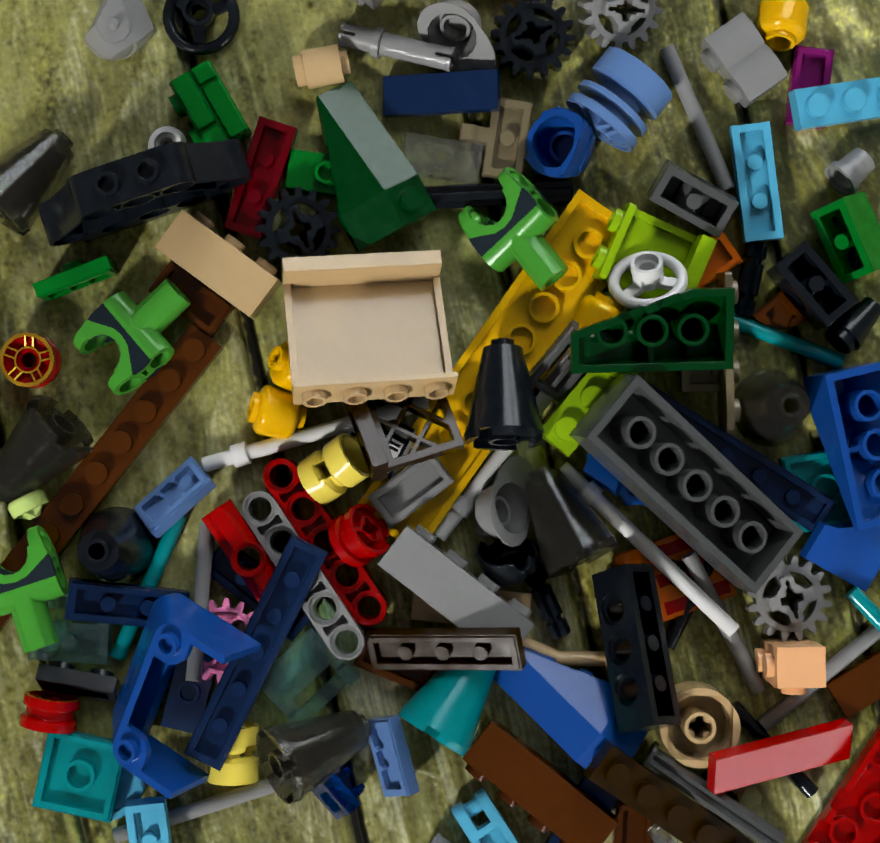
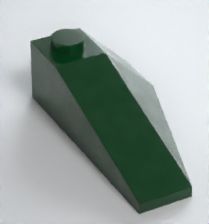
M351 81L316 97L323 139L327 145L331 168L329 171L331 182H334L336 190L338 218L357 253L422 221L436 210L418 173Z
M691 288L571 331L570 373L733 369L735 288Z

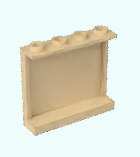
M440 250L282 258V288L293 405L303 404L306 407H320L331 402H345L349 405H358L367 400L385 399L388 402H400L408 397L424 396L427 399L436 400L448 395H454L458 372L453 371L440 282L442 267Z

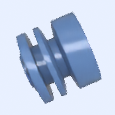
M609 46L591 69L594 78L599 84L583 79L578 86L580 93L573 92L566 101V105L570 111L578 113L589 122L588 125L594 129L595 136L620 151L629 153L638 143L635 136L642 137L647 132V127L639 116L655 120L673 96L666 83L641 60L620 48Z

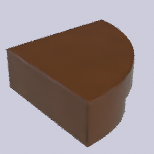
M783 290L778 291L755 311L751 317L753 320L775 329H788L807 320V317Z

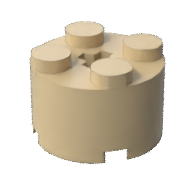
M700 681L681 682L675 685L682 724L656 729L655 732L669 754L680 763L692 768H708L709 753L737 746L741 732L739 715L732 703L713 686ZM699 716L704 721V724L697 725L696 731H693L689 727V723L694 722L695 718Z

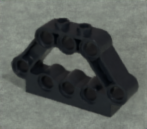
M240 139L199 143L171 142L75 174L66 180L67 184L49 200L39 204L37 208L50 246L66 245L79 240L88 243L179 212L182 209L185 210L232 194V188L251 181L253 176Z

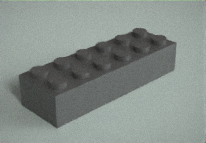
M618 374L569 434L736 588L756 594L804 533L638 374Z

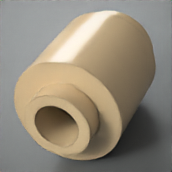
M338 44L301 50L300 55L292 56L298 87L308 86V89L341 84L345 83L344 75L351 74L347 50L339 51Z

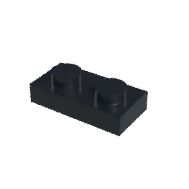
M61 661L52 662V666L39 664L35 679L41 690L116 703L121 685L118 678L114 677V673L99 668H92L90 673L75 670L76 667L74 665Z

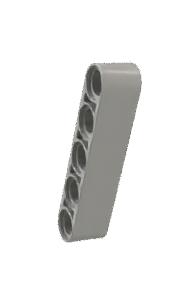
M255 491L244 499L242 514L276 567L283 554L274 545L276 536L282 531H287L291 535L294 534L298 537L299 535L272 494L265 491ZM266 498L271 504V513L266 519L258 520L253 512L254 505L258 500ZM320 568L302 608L330 652L336 658L341 660L354 659L360 656L366 649V632L362 625L353 618ZM323 597L331 598L336 604V613L331 619H324L318 614L317 604ZM344 630H350L357 635L358 646L354 652H345L339 646L338 638Z

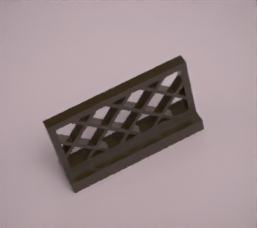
M408 397L406 401L389 402L402 408L394 424L379 418L376 413L381 401H386L385 399H377L374 402L367 400L358 405H349L344 402L372 483L388 478V472L464 449V441L446 397L436 399L437 403L432 412L412 404L415 397ZM439 410H441L443 418L437 415ZM407 411L427 420L419 436L399 427ZM432 423L448 429L452 441L438 445L425 439V436ZM383 429L389 431L387 437H385ZM395 434L415 443L409 454L393 458L389 444Z

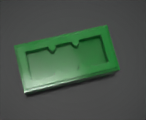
M291 149L285 184L286 190H293L294 187L301 186L302 192L308 193L309 190L314 189L317 191V194L337 197L334 182H331L329 154Z
M105 255L83 264L82 260L67 263L60 267L61 273L32 285L37 297L46 301H52L118 275L119 271L115 261Z

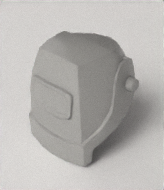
M103 0L89 31L84 36V42L101 59L111 61L127 59L147 44L154 34V27L147 13V8L141 0Z

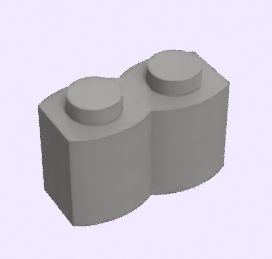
M743 12L704 38L700 45L703 51L700 53V57L706 68L712 73L717 71L725 81L723 90L727 97L734 104L739 102L744 108H747L777 87L788 76L778 57L765 44L757 28Z

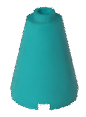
M438 670L402 707L398 715L464 757L471 747L496 670Z

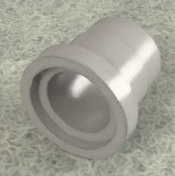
M854 148L839 161H832L825 168V176L838 193L849 196L859 190L860 183L875 169V164L866 151Z

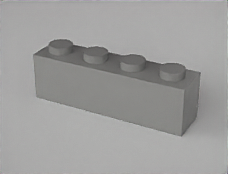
M408 524L377 564L458 628L520 627L523 641L534 627V622L529 618L532 611L514 597L510 602L497 593L501 588L484 573H481L478 578L465 569L469 564L466 559L451 548L447 553L443 552L434 545L437 537L420 524L415 529Z

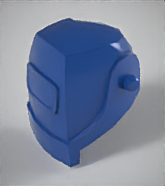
M558 106L543 111L541 117L535 121L527 135L526 149L528 154L526 160L533 168V173L543 174L551 178L577 177L583 173L592 156L596 140L594 129L588 125L589 122L578 113Z

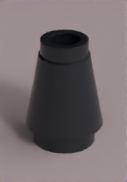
M864 297L862 301L855 304L829 325V330L825 333L828 342L836 350L844 354H850L852 350H859L880 316V305L872 298Z

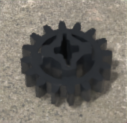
M517 0L516 7L506 2L503 6L505 17L502 15H495L494 24L500 29L491 30L490 39L499 42L493 46L495 55H503L499 67L503 69L511 65L513 67L511 77L516 78L520 71L526 72L527 82H531L534 73L539 72L543 80H546L548 68L550 67L557 73L560 72L562 64L559 58L569 60L572 52L565 46L574 45L575 42L574 35L566 34L573 28L574 23L573 20H562L566 11L564 6L555 11L552 8L553 0H546L544 4L539 3V0H531V2L527 3L525 0ZM535 14L541 15V16L547 18L548 21H545V20H543V19H541V18L535 16ZM518 19L519 27L517 31L511 32L510 36L506 37L509 26L514 20ZM527 32H532L534 37L540 36L537 44H533L531 39H525ZM558 39L557 48L547 57V45ZM520 54L530 59V61L522 60L516 55Z
M301 186L293 188L292 196H289L285 189H281L278 191V202L268 197L264 201L269 210H259L256 213L260 219L264 220L263 225L253 227V231L263 233L264 237L256 245L257 247L267 246L269 251L265 259L271 261L276 257L279 258L278 268L281 270L282 258L328 255L325 252L326 248H337L338 246L335 241L331 240V234L341 232V228L331 226V220L335 219L338 214L337 212H326L325 208L330 201L326 198L317 202L315 200L317 191L314 189L309 190L306 196H303ZM296 203L308 206L316 214L309 216L302 213L299 205L297 206ZM280 210L281 222L278 229L272 231L273 220ZM294 222L296 224L303 223L305 230L300 233V237L298 235H290L289 229L294 227ZM322 228L320 241L315 247L313 239L317 230ZM285 243L294 247L295 252L299 256L285 253L278 245Z

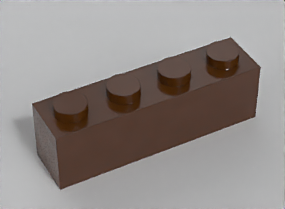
M494 717L462 758L468 763L465 769L474 778L482 783L488 779L499 788L496 794L500 799L512 808H515L517 804L530 814L527 819L533 826L545 834L548 830L552 831L561 839L559 843H604L618 825L616 815Z

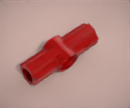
M229 499L201 519L229 558L233 570L242 577L259 602L276 567L232 500ZM246 547H251L258 551L260 555L259 565L254 568L243 566L239 560L240 551Z

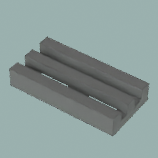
M574 320L568 324L529 372L532 386L558 402L583 374H571L569 371L555 388L551 386L561 372L570 364V347L543 380L540 378L570 343V332L579 329V323Z

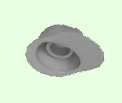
M442 0L441 2L428 5L421 11L417 21L418 33L421 39L447 47H456L455 62L451 61V64H454L452 72L494 69L496 65L494 48L482 29L481 17L478 11L470 3L463 0Z
M512 456L505 460L497 473L494 484L485 488L477 496L474 512L477 521L476 533L479 536L499 538L510 547L519 546L526 539L538 494L537 476L533 466L526 458Z

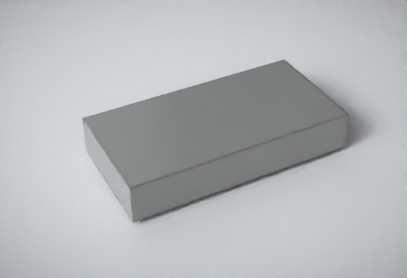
M438 458L408 466L370 494L368 499L389 527L393 528L452 484L454 480Z

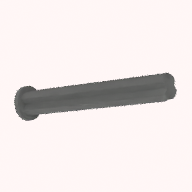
M654 741L645 752L640 761L641 764L756 842H785L786 836L781 830L726 793L714 795L707 788V781L660 750L657 741Z

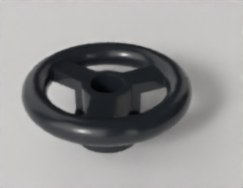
M166 0L164 5L163 24L168 37L178 48L190 54L209 55L222 50L233 40L239 27L240 11L236 0H219L213 4L210 0ZM176 8L182 11L186 22L193 27V42L185 39L179 33L174 20ZM197 11H206V15L204 18H194V15ZM228 12V23L224 32L217 39L206 43L207 27L212 24L215 17Z

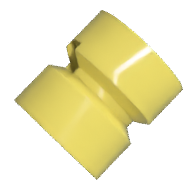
M345 432L326 443L322 450H317L300 461L297 466L299 479L306 492L318 503L324 505L331 503L346 493L348 487L352 488L370 476L357 439Z
M244 722L220 771L207 765L208 783L221 786H241L258 782L259 758L253 754V751L259 747L258 723Z

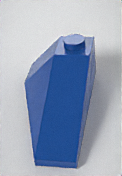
M880 361L803 377L811 415L854 530L859 532L880 526Z
M524 647L526 665L523 671L496 670L494 680L584 769L589 766L607 740L633 758L648 731L634 733L618 732L610 682L594 677L590 671L580 668V671L557 663L555 658Z

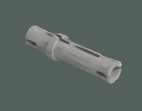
M343 22L340 27L344 34H338L339 47L368 52L372 58L380 59L382 56L445 70L446 72H452L454 64H451V61L455 62L456 47H447L387 33L386 28L378 26L374 30Z

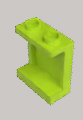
M629 202L622 205L621 209L615 208L606 227V230L611 231L606 245L600 244L592 258L591 266L595 270L591 278L608 285L609 273L621 259L641 251H656L671 255L683 264L688 274L686 290L697 288L717 240L704 234L696 236L638 210L636 204ZM663 265L664 276L676 278L673 271ZM631 268L626 270L620 278L622 290L633 284ZM656 288L652 291H644L637 298H656L668 293L670 290Z

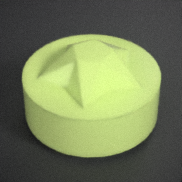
M38 489L8 504L7 509L13 520H33L41 515L43 507L49 503V500L44 490Z

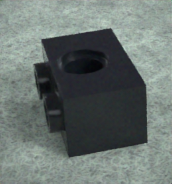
M806 240L791 249L766 271L774 283L786 293L807 317V321L816 331L831 325L858 301Z

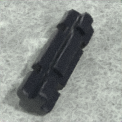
M754 241L745 245L743 257L746 260L741 263L738 277L739 297L737 304H734V313L746 318L754 315L756 302L753 300L754 297L758 296L764 269L761 262L766 259L768 247L762 242Z
M539 564L536 573L526 582L533 589L531 593L543 620H547L548 624H546L551 638L553 640L560 639L568 635L571 629L566 618L561 616L563 611L551 584L546 582L548 577L543 566Z

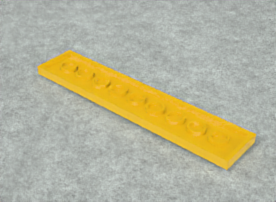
M580 189L545 237L569 268L567 272L557 282L541 291L525 270L522 269L453 368V371L458 372V379L454 395H448L446 398L463 441L483 348L491 345V340L513 339L515 345L523 348L527 368L530 372L572 321L582 299L587 295L595 296L597 291L603 292L607 284L591 278L595 270L591 266V261L600 244L606 245L611 231L606 230V227L613 212ZM430 400V409L427 411L432 412L437 400ZM439 410L437 415L443 418L441 410ZM418 417L411 427L415 429L416 435H420L427 422L426 419ZM432 423L425 436V439L438 445L452 441L448 429ZM472 441L469 445H465L463 450L437 457L454 482L393 528H390L386 523L390 535L397 539L408 524L414 529L420 524L433 534L491 450L476 449ZM412 443V446H411V448H410L408 454L411 452V450H412V448H413V446H414L415 443ZM404 467V468H401L400 470H398L397 473H396L393 477H395L397 474H399L401 471H403V470H404L405 468H407V467ZM388 478L373 482L358 503L369 505L376 511L373 515L378 520L383 517L368 499V496L391 480Z

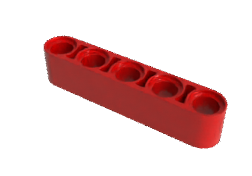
M277 458L270 461L263 472V480L266 487L299 537L317 546V534L322 530H329V525L334 517L326 505L318 503L306 492L297 472L298 464L288 458ZM281 464L288 466L293 473V479L286 487L277 485L273 479L274 469ZM301 497L310 499L315 506V512L310 519L299 518L295 513L294 505ZM334 550L328 552L321 570L353 618L364 626H373L380 623L386 614L388 601L366 565L359 568L356 567L359 572V578L355 583L345 584L337 575L339 566L345 562L341 560ZM366 596H372L379 601L381 610L375 616H366L359 609V601Z

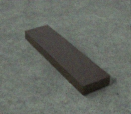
M520 627L369 628L365 634L373 670L523 671L526 665Z

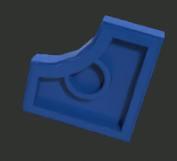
M819 521L799 555L866 592L880 569V526L858 532L854 530L851 521L833 525Z

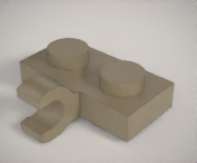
M500 98V111L490 112L488 127L462 123L459 144L486 146L481 177L498 179V175L506 167L513 168L522 174L532 103Z

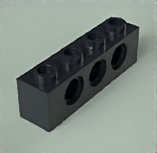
M625 563L593 574L595 599L618 732H647L682 724L653 565Z

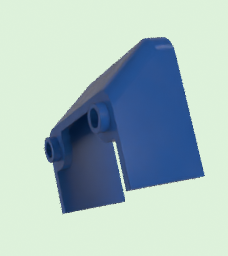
M180 593L167 594L154 601L112 714L113 753L117 762L168 799H172L206 782L209 777L208 773L149 734L175 665L184 662L190 656L193 646L221 664L255 653L261 647V643Z

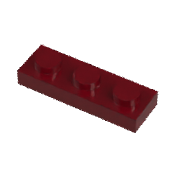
M259 116L246 156L253 179L236 187L223 226L225 230L256 240L263 239V233L253 231V227L263 225L264 221L256 213L259 210H269L264 201L266 198L271 197L276 200L288 164L290 151L293 148L298 133L296 127Z

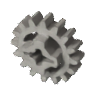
M656 0L577 1V6L586 9V13L581 15L578 21L584 25H590L584 34L592 39L596 38L595 44L603 48L609 45L621 49L622 44H624L626 48L633 50L635 49L636 38L645 42L648 41L649 38L645 31L648 27L658 28L659 25L652 19L654 14L663 13V9L655 6ZM624 3L631 6L630 8L618 9L617 12L609 9V7H617V5H623ZM598 14H601L605 19L604 27L600 22Z
M789 555L786 564L782 559L756 594L744 590V594L753 598V602L745 605V610L757 613L751 620L754 625L759 626L766 623L763 629V633L771 636L777 630L778 639L782 641H787L789 632L792 633L795 639L803 640V629L815 634L817 632L814 625L815 620L827 621L828 618L821 613L822 607H832V602L823 599V594L832 589L829 585L819 583L825 575L823 571L816 570L810 572L813 565L811 561L804 560L798 566V557ZM790 572L800 574L809 584H796ZM772 579L773 584L769 591L763 594L766 585ZM786 590L795 593V597L789 599L790 606L781 603V598L786 596ZM809 602H812L809 611L804 616L803 612L805 608L807 607ZM767 612H781L785 623L774 621Z

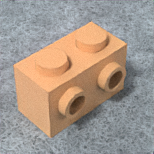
M788 637L787 641H782L778 638H760V648H755L754 651L756 672H760V676L764 680L772 684L773 688L781 689V694L804 695L806 694V688H826L825 646L807 637H803V640Z

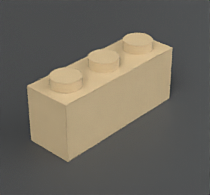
M182 209L155 245V248L255 321L282 284L275 277L278 270L260 256L256 262L243 254L247 247L230 234H227L224 239L212 231L216 224L196 210L193 216H191Z

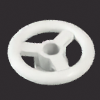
M641 251L621 259L611 269L608 276L610 294L618 303L630 309H635L683 292L688 285V274L683 264L671 255L656 251ZM663 265L671 269L676 278L664 276ZM631 268L633 284L622 290L620 278L626 270ZM656 288L670 290L668 293L656 298H637L644 291H652Z

